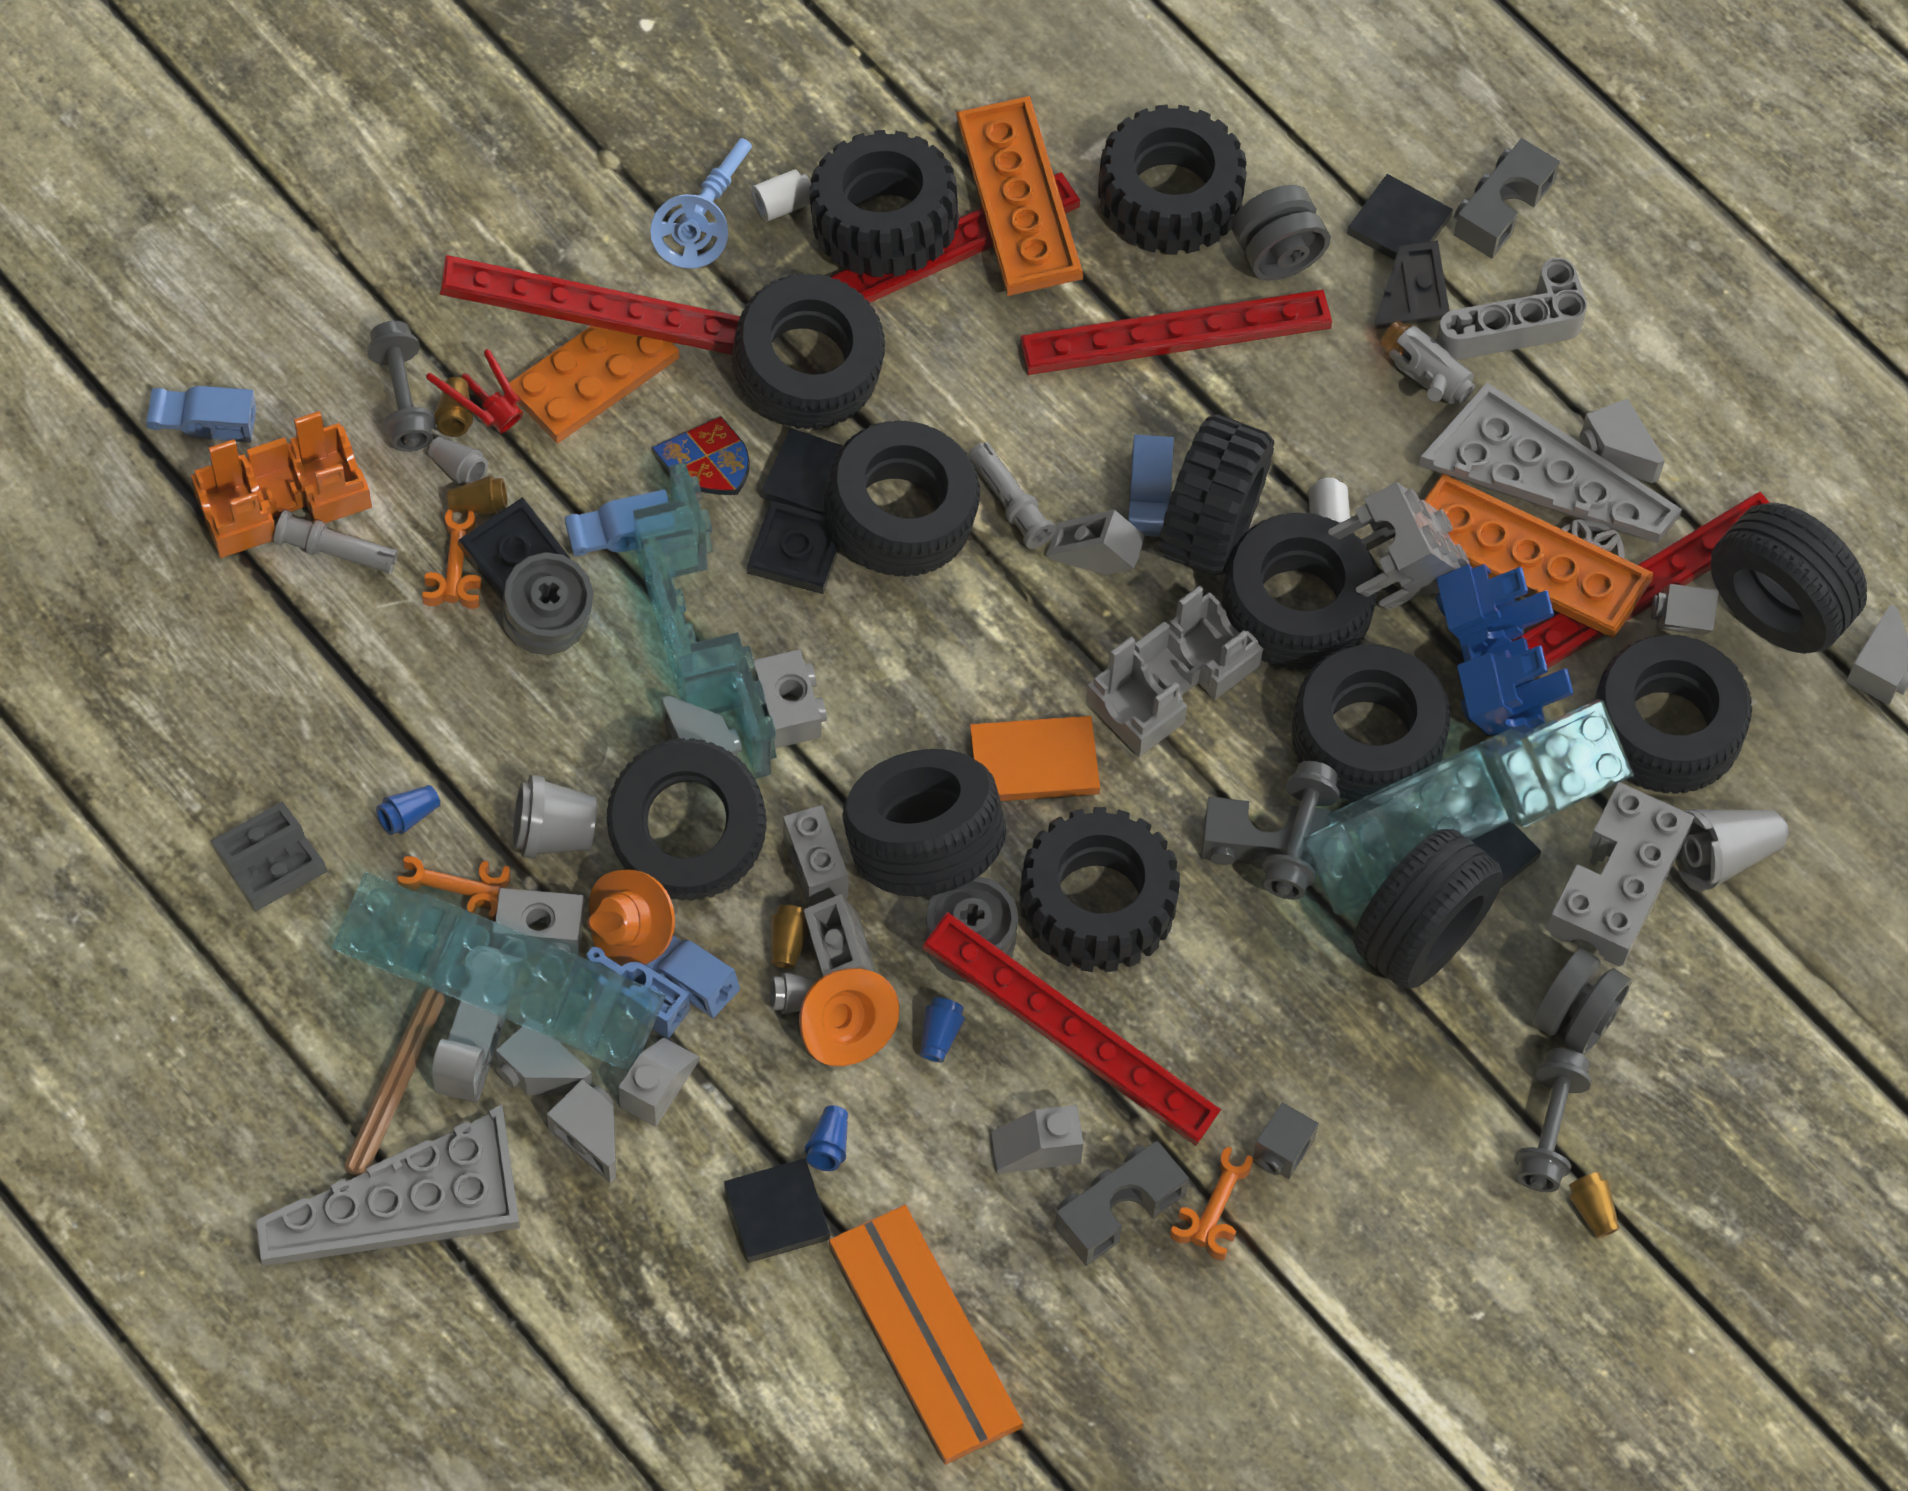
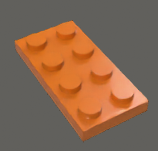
M590 326L509 382L513 391L521 398L518 402L521 407L558 444L679 359V349L672 342Z

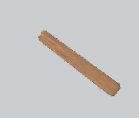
M427 988L423 990L345 1161V1171L357 1177L367 1172L366 1168L371 1166L445 1003L444 995L439 991Z

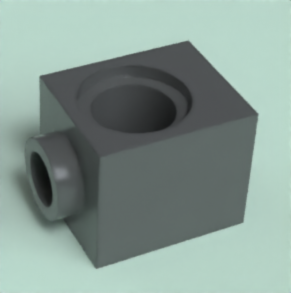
M1282 1102L1256 1141L1253 1158L1268 1173L1273 1175L1281 1174L1290 1179L1314 1142L1319 1123Z

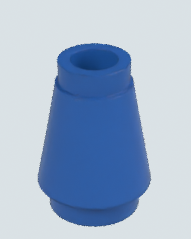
M431 785L384 797L382 803L376 806V814L381 826L389 835L395 833L402 835L433 812L434 809L440 807V799L435 789Z
M933 997L930 1005L925 1006L921 1051L919 1054L922 1058L938 1063L944 1062L945 1055H947L965 1020V1017L962 1015L964 1007L961 1004L950 999Z
M830 1105L824 1108L823 1114L805 1145L807 1162L818 1170L834 1171L846 1159L848 1112L842 1107Z

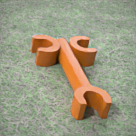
M448 509L445 513V526L447 532L451 535L446 578L436 572L425 574V586H435L439 589L435 592H423V604L437 606L444 601L448 603H457L459 601L462 606L468 609H475L480 606L479 595H470L466 591L469 589H481V577L467 575L462 578L464 552L458 546V540L475 529L476 521L473 511H468V518L462 524L454 522L453 510Z
M413 856L404 857V868L413 870L416 874L412 877L398 875L397 884L400 889L414 891L424 885L470 896L471 898L467 904L468 918L474 919L478 908L487 907L490 909L488 915L489 923L495 924L500 888H506L511 880L509 866L504 865L502 874L497 878H491L488 876L489 862L483 861L479 867V882L424 869V865L418 858Z
M1226 1147L1221 1154L1220 1169L1222 1173L1201 1219H1199L1198 1214L1188 1207H1181L1178 1218L1188 1222L1191 1227L1187 1230H1182L1172 1226L1170 1231V1237L1175 1242L1188 1243L1192 1241L1197 1246L1206 1247L1208 1253L1217 1260H1225L1228 1249L1217 1245L1215 1240L1222 1237L1234 1241L1236 1230L1232 1226L1227 1224L1217 1225V1222L1236 1181L1245 1178L1250 1173L1253 1163V1157L1248 1155L1243 1165L1237 1167L1231 1165L1229 1162L1232 1152L1231 1147Z

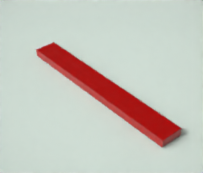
M1063 173L1055 174L1054 178L1065 214L1079 208L1081 200ZM983 208L959 218L958 229L954 232L955 237L947 248L943 247L944 253L936 260L931 261L929 259L926 261L927 265L922 269L914 271L912 268L906 270L905 275L894 277V273L884 274L883 278L872 277L869 272H864L863 275L850 271V268L831 276V279H838L842 283L845 282L871 303L993 247Z
M449 255L445 256L439 295L733 355L734 338L740 319L738 315Z
M1324 289L1020 335V346L1027 375L1326 330L1331 329L1332 318Z
M1761 491L1638 564V566L1653 572V578L1626 621L1651 607L1654 595H1658L1661 589L1669 584L1685 586L1710 571L1713 548L1724 534L1752 506L1770 503ZM1557 613L1513 641L1524 637L1527 640L1529 649L1542 646L1547 669L1605 634L1568 616Z
M949 912L945 914L923 944L922 949L1193 1145L1196 1146L1222 1110Z

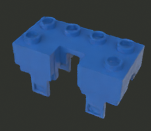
M1468 564L1436 577L1440 592L1436 594L1437 605L1441 613L1446 617L1448 630L1459 638L1464 663L1457 665L1465 697L1461 700V707L1466 719L1478 725L1486 736L1494 735L1498 737L1504 734L1511 742L1534 734V727L1546 723L1542 710L1544 706L1574 694L1568 669H1562L1535 680V677L1548 672L1542 646L1529 649L1527 640L1524 637L1513 641V639L1524 635V628L1554 616L1549 592L1542 591L1516 602L1515 598L1528 593L1522 567L1489 579L1488 574H1491V570L1485 564L1475 568Z

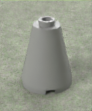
M1686 810L1684 812L1695 817L1676 857V860L1680 859L1685 870L1679 872V875L1691 889L1700 892L1713 889L1781 850L1788 838V825L1785 819L1774 810Z

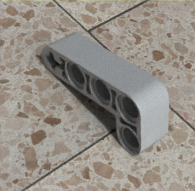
M1564 258L1549 259L1543 264L1536 290L1537 295L1447 312L1440 321L1436 341L1449 355L1456 360L1564 341L1576 337L1582 328L1587 301L1575 267ZM1488 327H1494V328H1496V329H1498V330H1493V329H1490V328H1488Z
M485 945L479 946L448 1040L441 1039L435 1052L432 1066L435 1093L475 1103L479 1101L519 979L522 954Z

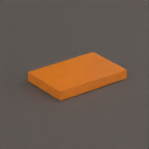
M1092 716L970 724L973 759L983 764L994 777L1000 801L1100 794Z

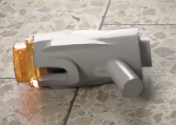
M1396 321L1384 333L1380 345L1385 349V354L1394 360L1396 366L1401 371L1428 389L1427 397L1429 400L1438 402L1443 399L1448 404H1453L1456 401L1462 403L1471 395L1475 388V384L1472 383L1474 373L1449 355L1437 341L1431 339L1416 326Z

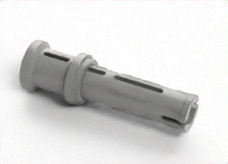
M979 443L972 448L968 456L995 495L1003 503V506L1006 508L1005 516L1008 522L1015 524L1023 534V542L1026 547L1035 549L1047 543L1054 536L1057 529L1056 525L1051 520H1046L1040 512L1037 499L1034 496L1025 494L1004 463L996 455L990 443Z
M286 509L278 520L274 534V543L281 546L283 543L306 549V553L312 556L323 552L384 571L387 574L393 572L394 567L391 565L396 564L398 549H391L327 529V524H324L321 520L317 519L315 522L292 516V512Z

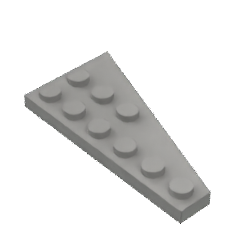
M1489 383L1482 387L1422 454L1419 461V466L1581 519L1605 524L1612 529L1658 543L1678 520L1682 511L1681 508Z
M503 1104L489 1110L488 1115L469 1123L466 1121L453 1127L454 1131L431 1142L425 1140L366 1168L367 1172L348 1181L345 1179L330 1185L331 1189L308 1200L302 1198L257 1219L262 1266L520 1228Z

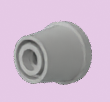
M530 775L528 782H521L518 790L513 826L514 848L520 849L521 857L534 859L537 854L590 851L596 824V796L547 782L544 776Z

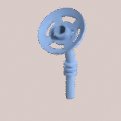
M743 138L738 140L718 168H713L706 177V180L701 184L702 191L699 196L692 194L675 196L665 201L655 212L651 222V240L658 254L670 264L681 268H699L710 264L723 252L728 239V225L724 214L713 201L714 199H719L727 189V186L730 185V177L752 148L749 141ZM682 204L681 208L675 210L670 215L668 222H662L665 214L670 209ZM707 210L713 214L717 222L708 223L707 218L704 216ZM681 214H684V215L680 218L679 224L674 223L675 219H676L678 216H680ZM701 231L706 233L702 240L696 242L700 238ZM671 234L678 244L685 246L683 255L669 248L663 237ZM712 235L717 237L715 244L708 251L698 255L697 250L705 247L711 240Z

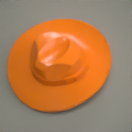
M623 869L603 875L594 884L589 896V918L587 919L588 928L591 929L595 947L601 948L606 957L620 966L629 962H639L645 965L656 960L668 948L674 933L675 914L670 896L659 881L644 872Z
M847 968L823 976L808 990L801 1004L799 1014L800 1033L808 1053L817 1061L830 1066H847L870 1058L879 1052L894 1034L899 1020V1001L890 982L880 974L870 970Z

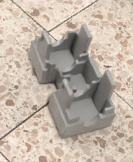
M1398 482L1365 498L1366 504L1355 509L1357 515L1330 528L1328 531L1331 536L1339 540L1370 524L1375 532L1361 539L1362 543H1365L1368 551L1392 538L1395 539L1388 547L1390 554L1379 559L1384 573L1356 588L1359 594L1368 597L1395 582H1399L1403 589L1379 602L1380 606L1389 611L1419 595L1424 598L1432 593H1440L1436 577L1468 564L1470 565L1461 545H1454L1448 532L1453 530V527L1443 509L1437 511V509L1424 500H1420L1412 488L1408 490Z
M1201 586L1196 587L1178 601L1176 617L1170 624L1164 621L1136 643L1135 639L1131 636L1113 649L1109 655L1108 668L1094 678L1087 686L1086 703L1138 757H1141L1185 723L1187 705L1182 701V696L1199 683L1216 700L1260 666L1263 648L1258 644V640L1249 631L1243 630L1238 632L1231 625L1226 611L1220 606V602L1210 592L1202 598L1203 589Z
M1618 782L1593 831L1588 847L1593 849L1590 859L1591 864L1596 865L1598 861L1603 862L1606 856L1610 858L1601 875L1583 866L1576 865L1551 915L1547 931L1551 932L1550 935L1564 942L1574 939L1587 941L1597 948L1599 955L1603 956L1605 961L1618 967L1624 965L1644 922H1646L1662 890L1663 884L1689 833L1695 816Z

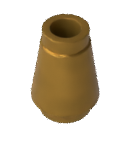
M451 377L445 381V383L470 400L466 380L459 377ZM442 391L434 414L435 424L438 430L446 436H462L473 424L472 412Z
M490 475L455 487V489L447 490L448 506L450 510H453V513L473 511L475 514H498L499 510H504L508 507L507 490L503 478L494 479Z
M779 905L776 914L771 916V964L782 969L796 968V963L810 931L804 908L793 905Z
M1600 1172L1586 1175L1569 1184L1572 1192L1569 1198L1590 1229L1594 1231L1597 1239L1608 1236L1620 1229L1609 1181L1603 1180Z

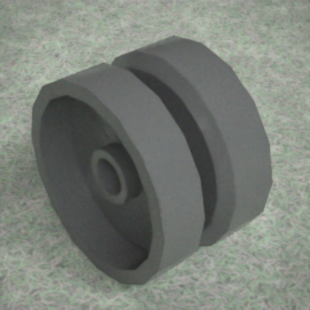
M1283 185L1266 190L1249 200L1233 218L1231 229L1241 248L1246 251L1245 257L1257 278L1269 281L1296 275L1314 264L1328 249L1331 236L1320 216L1316 214L1317 209L1304 187Z
M541 553L527 557L514 567L506 580L501 609V618L505 632L516 645L531 653L552 655L566 651L580 640L588 626L594 593L589 576L577 562L564 555Z
M978 876L970 883L955 890L932 896L926 914L925 941L945 914L949 912L1013 958L1017 938L1018 914L1015 901L1006 888L992 879ZM927 952L929 959L938 971L952 980L969 983Z
M1580 948L1553 982L1541 1002L1532 1024L1548 1035L1554 1036L1561 1032L1570 1022L1564 1035V1044L1573 1051L1585 1056L1615 1019L1631 987L1632 979L1612 968L1602 974L1595 983L1601 969V961L1590 952Z

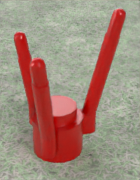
M489 349L484 351V356L504 395L496 392L489 396L467 373H463L461 376L462 379L467 381L469 388L484 402L482 405L483 409L432 373L426 375L428 381L479 417L487 427L493 425L500 434L511 429L523 416V411L516 405L521 398L511 388Z

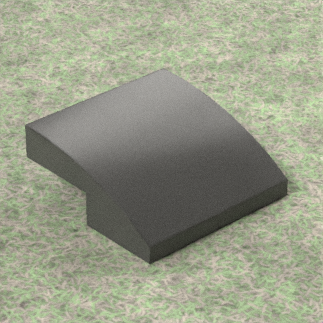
M283 801L211 840V844L218 857L255 912L328 872L323 859L307 840L302 826Z

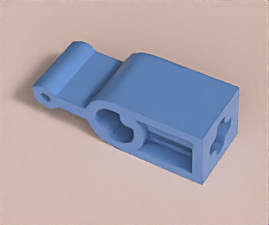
M207 386L191 387L186 392L166 391L162 388L152 389L146 422L147 428L152 430H182L191 437L228 441L235 439V441L251 442L257 409L254 392L249 389Z
M1134 434L1128 521L1145 536L1160 537L1171 493L1174 437Z
M665 489L613 500L602 505L598 511L580 515L571 514L564 517L573 556H583L588 552L607 548L612 552H626L675 541V523Z
M673 936L665 952L656 960L645 964L690 994V1004L711 1018H714L740 991L733 968L686 939L681 941Z
M592 947L586 954L588 973L591 978L603 980L616 989L618 1005L625 1012L669 1039L690 1012V994L648 966L639 962H629L620 966L606 957L604 951L598 947Z

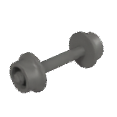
M401 321L383 322L375 326L370 332L371 342L367 347L368 358L372 362L380 365H389L398 408L397 411L384 419L382 423L383 432L391 439L392 446L396 450L402 452L417 451L430 444L432 441L431 430L435 425L434 414L430 410L413 407L404 362L417 355L420 349L419 341L411 334L410 327L406 323Z
M1315 761L1301 762L1298 764L1295 774L1287 779L1285 785L1287 792L1295 799L1301 801L1285 855H1269L1264 858L1262 869L1265 873L1264 888L1277 897L1290 900L1300 899L1304 896L1307 886L1313 884L1316 879L1317 873L1309 863L1301 860L1316 806H1331L1337 803L1340 795L1336 787L1338 774L1326 764Z
M1563 1048L1552 1049L1548 1051L1545 1062L1537 1067L1535 1074L1537 1079L1545 1086L1552 1088L1538 1148H1521L1516 1152L1514 1159L1518 1165L1517 1180L1529 1189L1539 1192H1554L1559 1189L1562 1178L1569 1175L1571 1169L1569 1160L1554 1152L1568 1093H1582L1589 1090L1592 1079L1588 1074L1590 1062L1581 1053Z

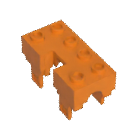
M320 411L294 419L296 437L290 439L291 443L287 444L285 437L247 449L248 457H245L244 454L238 456L235 439L208 447L211 465L194 470L195 474L191 475L196 499L220 558L274 541L275 524L273 518L280 516L285 509L292 512L308 507L313 522L318 519L325 524L372 508L369 487L362 470L358 468L352 446L344 427L340 423L324 428Z

